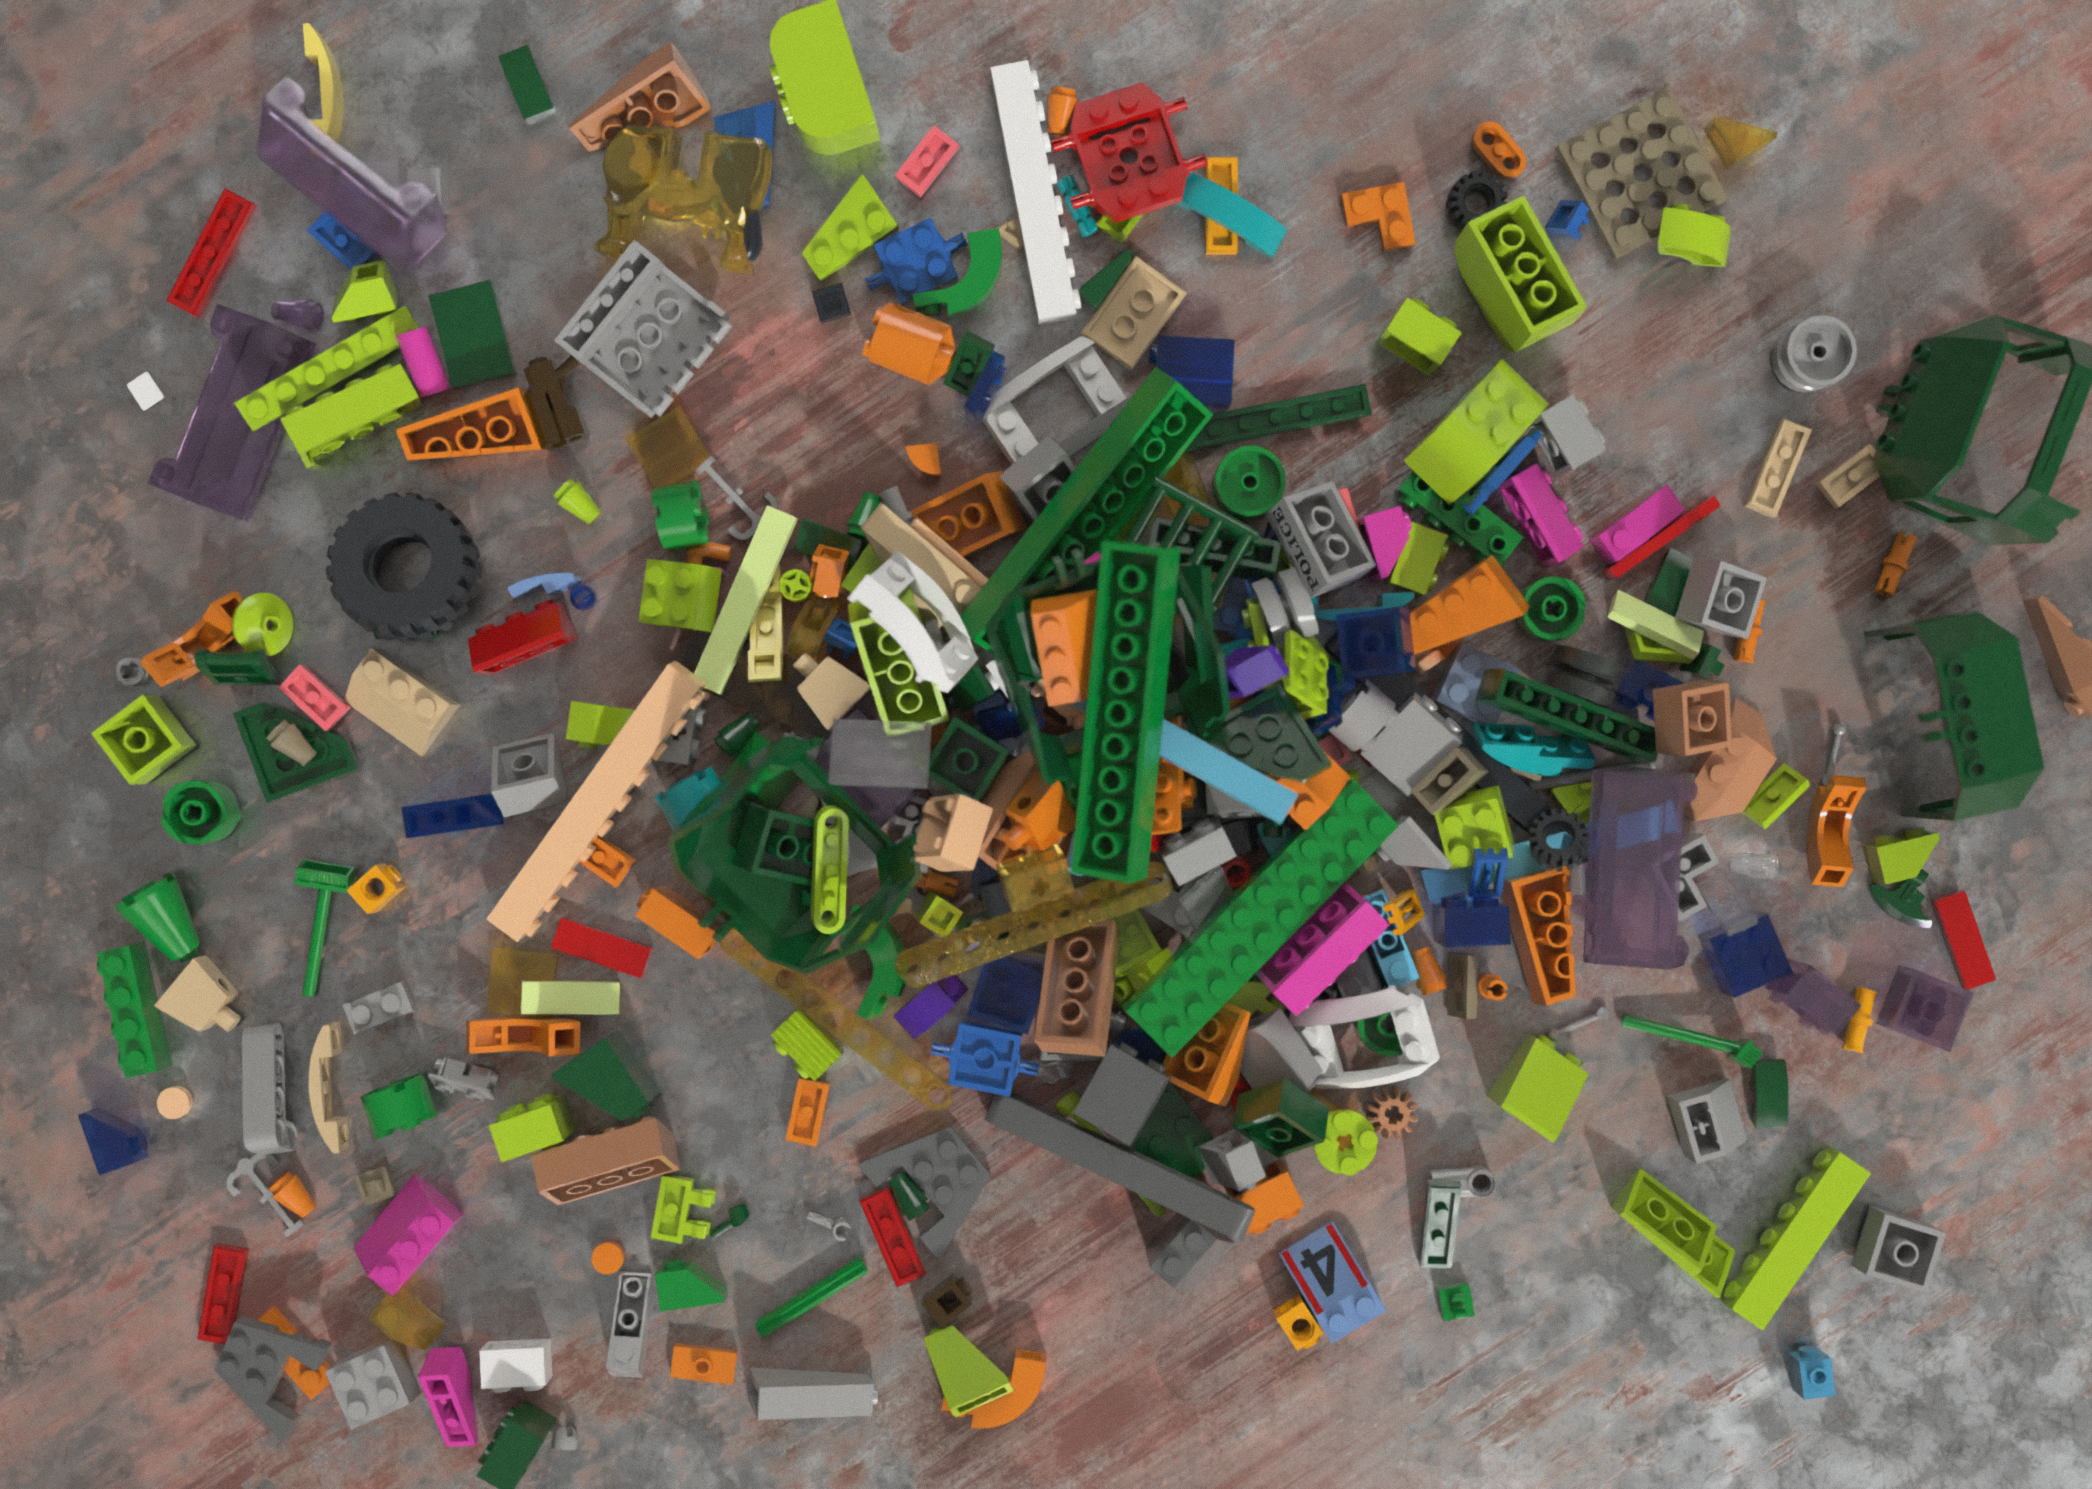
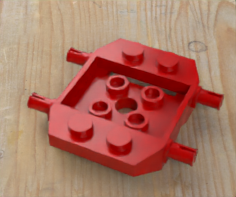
M1143 82L1075 104L1071 132H1068L1067 135L1050 139L1054 153L1072 147L1073 151H1076L1088 186L1087 192L1069 197L1073 210L1091 204L1092 208L1095 207L1098 213L1117 223L1182 202L1187 177L1190 176V172L1208 167L1204 153L1188 159L1182 158L1169 121L1170 115L1188 110L1184 96L1169 102L1162 101ZM1149 118L1150 121L1134 125L1131 128L1113 134H1106L1095 140L1090 141L1089 136L1141 119ZM1125 152H1133L1138 158L1132 164H1125L1120 160V157Z

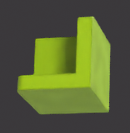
M930 891L914 915V918L922 925L947 939L963 911Z

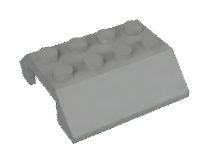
M633 240L554 341L652 418L655 413L659 417L664 413L674 400L670 394L673 391L677 394L680 393L694 375L690 369L693 366L697 369L700 368L714 350L710 344L713 341L719 344L732 326L728 323L731 317L711 300L708 301L665 267L656 256L636 240Z

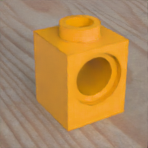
M383 863L373 866L347 892L367 914H372L383 908L406 886L401 882L402 875L392 865L387 866ZM376 878L384 883L385 888L381 895L377 894L373 888Z
M1299 1293L1273 1310L1278 1323L1297 1351L1301 1348L1308 1349L1314 1346L1320 1340L1319 1336L1324 1334ZM1302 1318L1308 1321L1304 1329H1292V1325L1297 1319Z

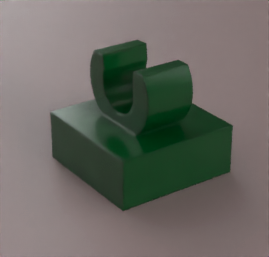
M1701 643L1699 654L1690 664L1682 663L1679 670L1689 676L1708 679L1710 673L1720 677L1725 666L1717 661L1721 650L1713 645Z

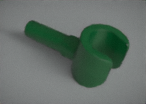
M1264 819L1263 837L1282 838L1283 822L1280 825L1271 819Z
M745 1203L728 1209L730 1219L710 1231L709 1235L711 1238L714 1239L729 1228L742 1225L749 1218Z

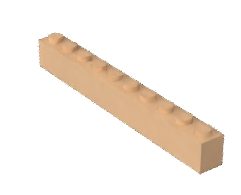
M677 661L666 666L486 920L516 942L526 935L531 938L542 924L539 917L544 910L549 913L560 899L556 895L562 885L567 888L578 874L574 869L581 860L585 863L596 849L592 845L598 835L603 838L614 824L610 818L616 810L619 812L624 810L632 799V796L628 793L633 786H641L650 774V771L646 768L653 759L658 761L669 746L665 744L666 740L671 734L676 736L684 727L687 720L683 717L689 708L695 710L705 697L702 690L707 683Z

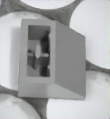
M1209 817L1199 819L1191 825L1192 830L1182 835L1180 832H1176L1162 840L1164 844L1159 846V850L1178 886L1236 857L1216 817L1211 820Z
M1727 1078L1667 1096L1684 1156L1692 1162L1698 1164L1726 1156L1747 1140L1730 1079Z

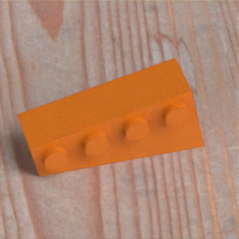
M1491 554L1392 623L1381 635L1399 660L1522 616L1529 609L1530 605Z

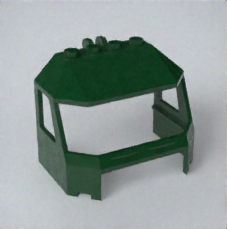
M1997 314L1956 323L1919 340V343L1912 350V361L1899 386L1889 385L1884 389L1883 394L1890 399H1896L1893 405L1880 404L1876 410V413L1888 418L1884 432L1876 442L1877 450L1873 457L1888 500L1989 546L2049 543L2059 534L2056 528L2066 518L2073 520L2081 512V510L2049 496L2092 387V345L2081 340L2007 319ZM2006 330L2039 342L2019 346L2009 342ZM2008 353L2017 357L2019 364L2030 363L2055 376L2068 375L2024 487L1995 514L1936 495V493L1962 467L2004 357ZM1915 501H1925L1964 516L1948 517Z
M1077 548L1071 551L1072 561L1076 569L1066 572L1065 564L1058 555L1052 558L1055 576L1008 593L989 624L987 633L998 673L1043 782L1055 784L1057 781H1064L1068 787L1079 789L1067 758L1083 752L1085 726L1059 736L1038 732L1028 689L1024 684L1019 685L1016 680L1018 678L1037 682L1043 679L1031 616V600L1092 590L1098 591L1101 559L1085 564L1081 551ZM1178 567L1174 615L1178 612L1197 657L1198 669L1178 691L1166 695L1163 719L1168 721L1187 713L1199 738L1204 741L1210 734L1208 730L1210 725L1216 719L1222 721L1230 713L1224 653ZM1181 593H1182V595L1184 596V598H1185V600H1186V602H1187V604H1188V606H1189V608H1190V610H1191V612H1192V614H1193V616H1194V621H1192V619H1191V617H1190V615H1189V612H1188V610H1187V608H1186V606H1185V603H1184V601H1183V599H1182Z
M1976 610L1951 613L1864 631L1865 638L1882 636L1886 641L1917 636L1931 657L1940 695L1939 709L1917 715L1919 722L1924 723L1941 718L1944 730L1926 732L1922 734L1923 743L1946 739L1951 749L1958 783L1955 798L1900 810L1901 816L1957 821L2019 808L2044 770V763L2018 638Z
M783 736L760 750L710 792L705 794L668 837L675 870L711 905L702 915L698 924L705 928L714 921L718 914L726 919L712 935L716 942L724 939L734 927L766 960L803 974H808L872 945L922 875L920 862L915 860L914 846L917 845L915 831L893 842L806 753L818 746L824 738L797 739L796 736ZM768 765L789 766L827 806L839 807L849 819V828L876 855L880 889L872 899L847 916L841 929L835 933L824 934L811 921L812 886L750 873L732 864L750 802H754L748 795L744 794ZM825 911L822 914V919L828 918L831 911ZM851 928L840 942L838 948L823 954L837 936Z

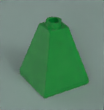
M755 731L741 753L737 754L722 775L720 782L773 742ZM768 765L758 780L751 785L744 795H748L755 803L778 808L799 779V776L789 766Z

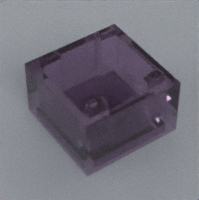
M1791 959L1785 961L1765 987L1771 993L1769 995L1771 1001L1777 1005L1783 1002L1801 1016L1800 1024L1808 1029L1813 1026L1824 1035L1832 1033L1838 1036L1862 1006L1813 966Z

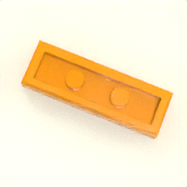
M1206 157L1208 167H1205V178L1238 195V157ZM1205 217V255H1237L1238 235Z

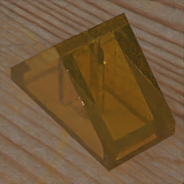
M1717 116L1705 126L1704 130L1726 169L1765 148L1776 139L1778 133Z

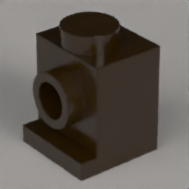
M952 1273L930 1292L928 1291L923 1295L922 1304L938 1325L943 1328L972 1305L970 1294L973 1292V1289L964 1277L961 1276L957 1279ZM947 1291H953L956 1297L953 1300H948L944 1294Z

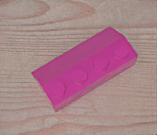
M1344 882L1255 974L1297 1017L1312 1004L1313 1000L1326 987L1334 983L1336 977L1348 965L1354 963L1359 955L1382 935L1389 924L1360 894Z

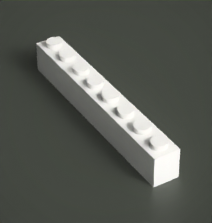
M1028 60L990 67L1021 236H1023L1024 241L1023 247L1038 325L1076 319V309L1081 308L1078 289L1072 290L1070 278L1075 277L1072 258L1066 259L1064 246H1069L1066 226L1060 227L1058 215L1063 214L1060 195L1054 196L1052 184L1057 183L1054 164L1048 165L1046 153L1051 152L1048 132L1042 133L1040 121H1045L1042 101L1036 102L1034 90L1039 89L1036 70L1030 71Z

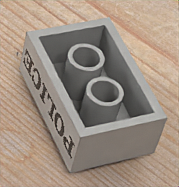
M1333 481L1286 496L1266 513L1291 566L1296 569L1310 598L1358 581L1377 566Z

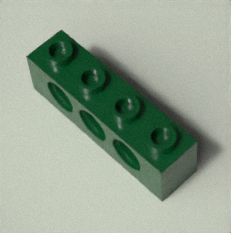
M1154 517L1149 544L1160 545L1173 520ZM1186 523L1174 547L1180 548V567L1181 564L1187 563L1207 527ZM1220 530L1201 565L1211 567V573L1218 574L1239 535L1234 532ZM1260 537L1254 543L1250 542L1231 577L1251 581L1268 578L1272 582L1277 568L1281 542Z

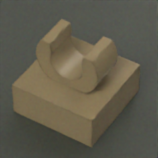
M389 1163L355 1175L364 1206L398 1194Z

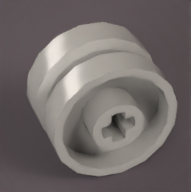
M1827 315L1809 317L1784 331L1774 343L1771 355L1773 371L1780 382L1791 390L1807 393L1823 389L1847 376L1854 366L1857 355L1855 336L1850 328L1838 318Z
M1294 567L1277 574L1276 579L1280 594H1277L1273 583L1268 578L1251 583L1254 598H1258L1263 610L1266 630L1276 649L1285 646V632L1291 630L1290 622H1292L1295 631L1302 638L1319 633L1310 596Z

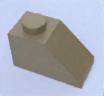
M1456 747L1411 792L1434 815L1465 795L1489 771L1467 748Z

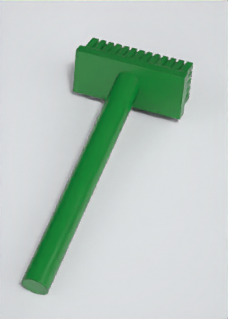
M303 859L296 868L294 885L318 889L302 991L303 996L314 997L316 994L331 891L349 894L347 890L357 882L355 867Z
M1623 1014L1621 1026L1728 1052L1726 1057L1744 1068L1751 1069L1752 1065L1763 1054L1761 1050L1753 1045L1754 1043L1751 1040L1739 1039L1736 1042L1628 1014Z

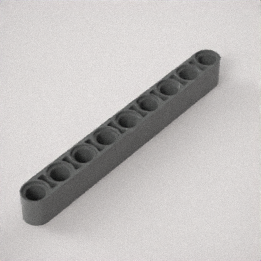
M1011 1093L1010 1097L995 1094L985 1117L986 1121L1233 1239L1244 1240L1256 1209L1013 1093Z

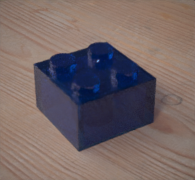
M1393 607L1336 614L1343 679L1416 672L1409 607Z
M1460 897L1441 898V903L1432 904L1434 942L1446 948L1511 945L1509 906L1500 903L1499 898L1473 897V902H1467V900L1460 899Z
M1753 911L1697 935L1721 992L1728 996L1738 997L1793 973L1767 913Z
M987 950L967 1015L1028 1035L1040 1000L1044 968L1015 958H1007L1002 956V954Z

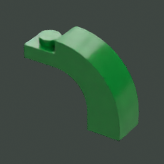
M999 228L967 233L971 261L966 275L959 283L952 287L912 294L915 311L918 313L922 312L926 316H934L940 314L941 309L947 308L950 321L966 316L979 308L993 292L1000 276L1002 247Z
M854 904L849 915L862 905ZM889 922L874 943L865 947L872 960L873 977L856 1014L866 1020L877 1019L878 1016H882L889 1003L887 996H901L907 979L905 948L898 932ZM851 928L843 932L842 935L845 936Z

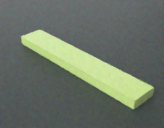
M767 505L694 672L697 677L707 683L706 689L721 695L798 520L796 517Z

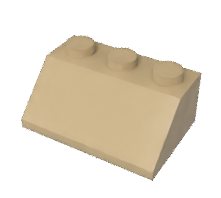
M370 648L353 672L344 699L347 704L420 756H424L460 706V704L382 649Z

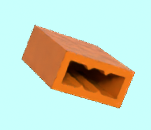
M665 884L656 888L652 887L650 890L647 889L637 901L636 906L640 908L635 914L637 918L698 960L709 954L716 944L712 935L721 923L714 919L709 926L702 928L698 921L705 912Z

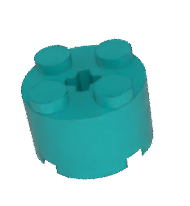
M708 766L704 770L706 775H704L702 770L697 771L671 785V789L664 793L661 791L654 796L672 830L679 826L705 794L721 783L712 766Z

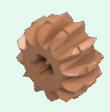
M1385 1085L1381 1086L1382 1096L1379 1097L1375 1092H1371L1370 1096L1375 1103L1368 1102L1364 1104V1108L1371 1111L1365 1117L1370 1123H1373L1372 1126L1375 1133L1381 1131L1384 1139L1388 1140L1392 1131L1396 1139H1401V1129L1404 1128L1406 1132L1411 1133L1413 1129L1408 1125V1122L1418 1121V1117L1410 1113L1418 1109V1104L1416 1102H1409L1412 1094L1408 1091L1401 1094V1088L1397 1085H1394L1391 1093ZM1390 1106H1393L1398 1112L1395 1117L1391 1114L1392 1118L1389 1119L1385 1111L1387 1108L1392 1110Z

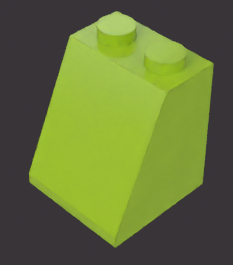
M1528 1034L1487 1094V1097L1554 1143L1589 1073L1580 1068L1583 1062L1569 1052L1565 1056L1556 1052L1554 1049L1557 1047V1044L1541 1034L1537 1039L1533 1035Z

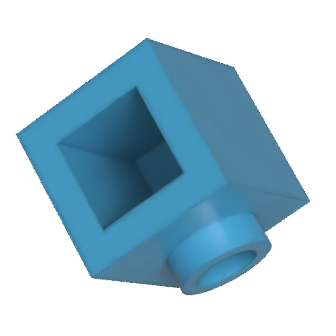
M1803 1346L1797 1352L1788 1353L1792 1389L1804 1400L1836 1396L1831 1358L1815 1346Z

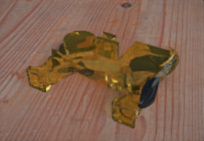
M626 125L621 129L604 153L602 168L608 189L606 197H603L608 206V231L603 238L595 242L594 250L603 256L620 258L633 240L637 241V233L646 215L673 223L693 220L696 224L702 226L701 234L703 238L709 236L710 229L714 230V238L716 240L721 238L722 231H726L727 245L719 257L718 263L721 269L732 273L755 275L752 261L757 259L763 247L760 210L771 181L772 155L767 142L756 137L746 138L704 132L698 181L687 178L686 172L678 170L682 136L674 129L652 126L651 129L639 125Z

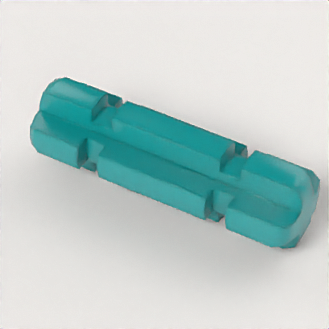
M1068 175L1058 181V188L1061 194L1065 195L1064 200L1075 222L1079 223L1078 228L1081 235L1087 237L1094 234L1098 226L1094 218L1090 217L1091 212L1088 206L1073 210L1069 197L1081 194V192L1076 189L1078 185L1074 177Z

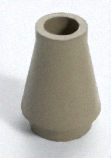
M283 720L267 736V739L272 743L271 747L299 762L303 767L317 754L294 723L290 724L286 720Z

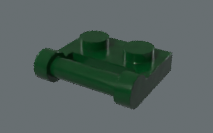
M197 649L195 652L196 667L214 685L279 684L280 673L267 660L264 649H252L251 652H210L209 649Z

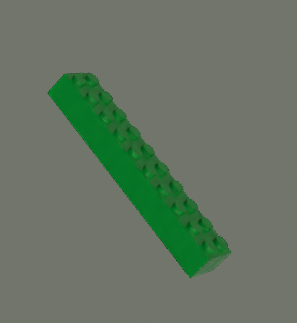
M1155 367L962 613L960 618L969 638L993 654L987 628L1006 595L1019 588L1027 587L1055 576L1056 573L1052 564L1053 557L1059 555L1065 564V571L1068 572L1075 569L1071 557L1072 550L1079 548L1084 561L1096 552L1101 554L1102 541H1114L1152 493L1154 489L1152 484L1155 476L1162 479L1165 477L1210 420L1213 413L1175 379Z
M1120 540L1102 541L1072 873L1129 884L1148 877L1180 548Z
M1348 780L1330 808L1306 830L1299 826L1121 1008L1165 1053L1173 1058L1399 825L1355 780Z

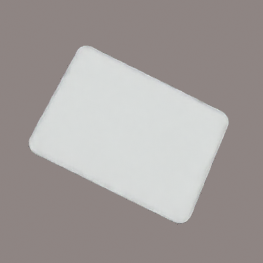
M148 372L143 373L127 384L128 389L142 410L148 409L164 398Z

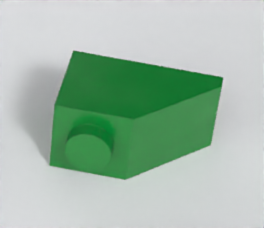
M680 1258L664 1261L663 1265L655 1273L660 1312L724 1303L728 1295L726 1286L692 1261L682 1262Z

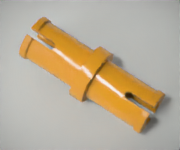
M1856 987L1851 1013L1847 1014L1845 1019L1848 1020V1026L1841 1048L1863 1053L1867 1029L1873 1023L1870 1017L1877 991Z

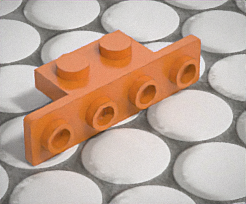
M1180 716L1168 720L1180 728ZM1159 757L1152 835L1180 831L1181 811L1193 809V798L1197 794L1193 775L1162 757Z

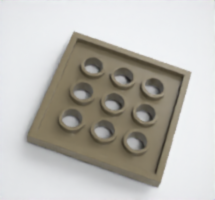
M1670 87L1555 148L1582 202L1589 207L1588 214L1613 261L1659 237L1664 207L1672 208L1673 204H1687L1692 206L1691 211L1705 213L1728 200ZM1649 124L1660 126L1662 129V137L1660 139H1653L1649 136L1647 132ZM1627 138L1633 142V153L1626 154L1621 151L1619 147L1621 139ZM1664 152H1671L1676 156L1677 164L1675 167H1668L1663 163L1662 154ZM1600 153L1604 155L1607 161L1606 167L1596 168L1591 162L1592 154ZM1641 166L1647 169L1649 173L1648 181L1640 182L1635 178V167ZM1678 180H1686L1690 183V195H1682L1678 192L1676 187ZM1608 181H1615L1620 185V196L1614 197L1607 193L1606 183ZM1656 194L1663 199L1664 205L1661 210L1651 208L1648 202L1650 195ZM1623 209H1630L1634 212L1636 216L1634 224L1628 225L1621 220L1620 214Z

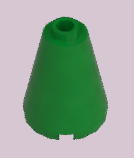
M173 871L163 874V879L157 883L152 880L121 899L122 902L115 903L114 907L121 916L171 961L179 959L183 963L199 953L196 948L201 942L178 879Z

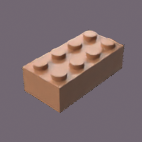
M1051 916L1034 1037L1035 1043L1042 1052L1106 1056L1121 932L1114 920Z
M653 1117L639 1118L634 1121L633 1125L626 1127H608L603 1130L602 1134L596 1136L581 1135L575 1137L572 1143L562 1146L560 1144H553L542 1148L541 1152L531 1154L537 1192L558 1206L681 1170L674 1133L657 1118Z

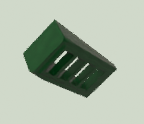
M1129 249L1123 251L1080 287L1079 296L1093 314L1098 310L1101 303L1130 265L1133 253Z

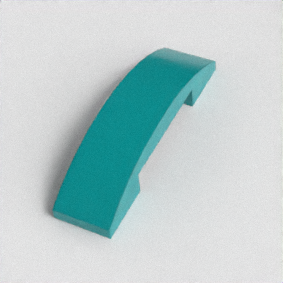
M1190 172V176L1187 177L1182 202L1176 203L1190 212L1192 209L1245 239V244L1270 258L1274 256L1288 231L1281 223L1249 201L1193 172Z
M1414 592L1377 595V607L1319 610L1318 597L1310 599L1316 620L1347 623L1372 619L1392 612L1413 600Z

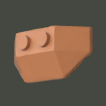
M1734 698L1730 704L1732 747L1699 753L1669 800L1673 809L1692 821L1742 813L1777 760L1763 715L1737 698Z
M1030 751L1005 764L981 802L993 808L978 857L995 870H999L1004 865L1011 864L1025 857L1023 845L1017 851H1014L1005 844L1003 836L1013 827L1006 814V807L1030 777L1038 771Z

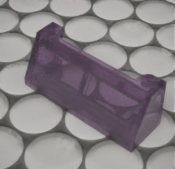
M286 75L263 97L256 151L259 159L405 276L449 233L436 195L423 184L414 181L406 182L397 189L393 188L310 121L314 119L309 116L304 105L305 94L303 89Z
M217 304L210 323L213 336L221 340L217 354L176 459L170 457L160 459L152 470L148 484L198 505L247 521L284 426L280 419L285 417V414L253 432L234 403L310 360L316 343L265 320Z
M1631 766L1592 770L1583 962L1667 970L1685 965L1689 947L1685 943L1683 936L1677 935L1683 812L1684 807H1687L1697 796L1695 773Z

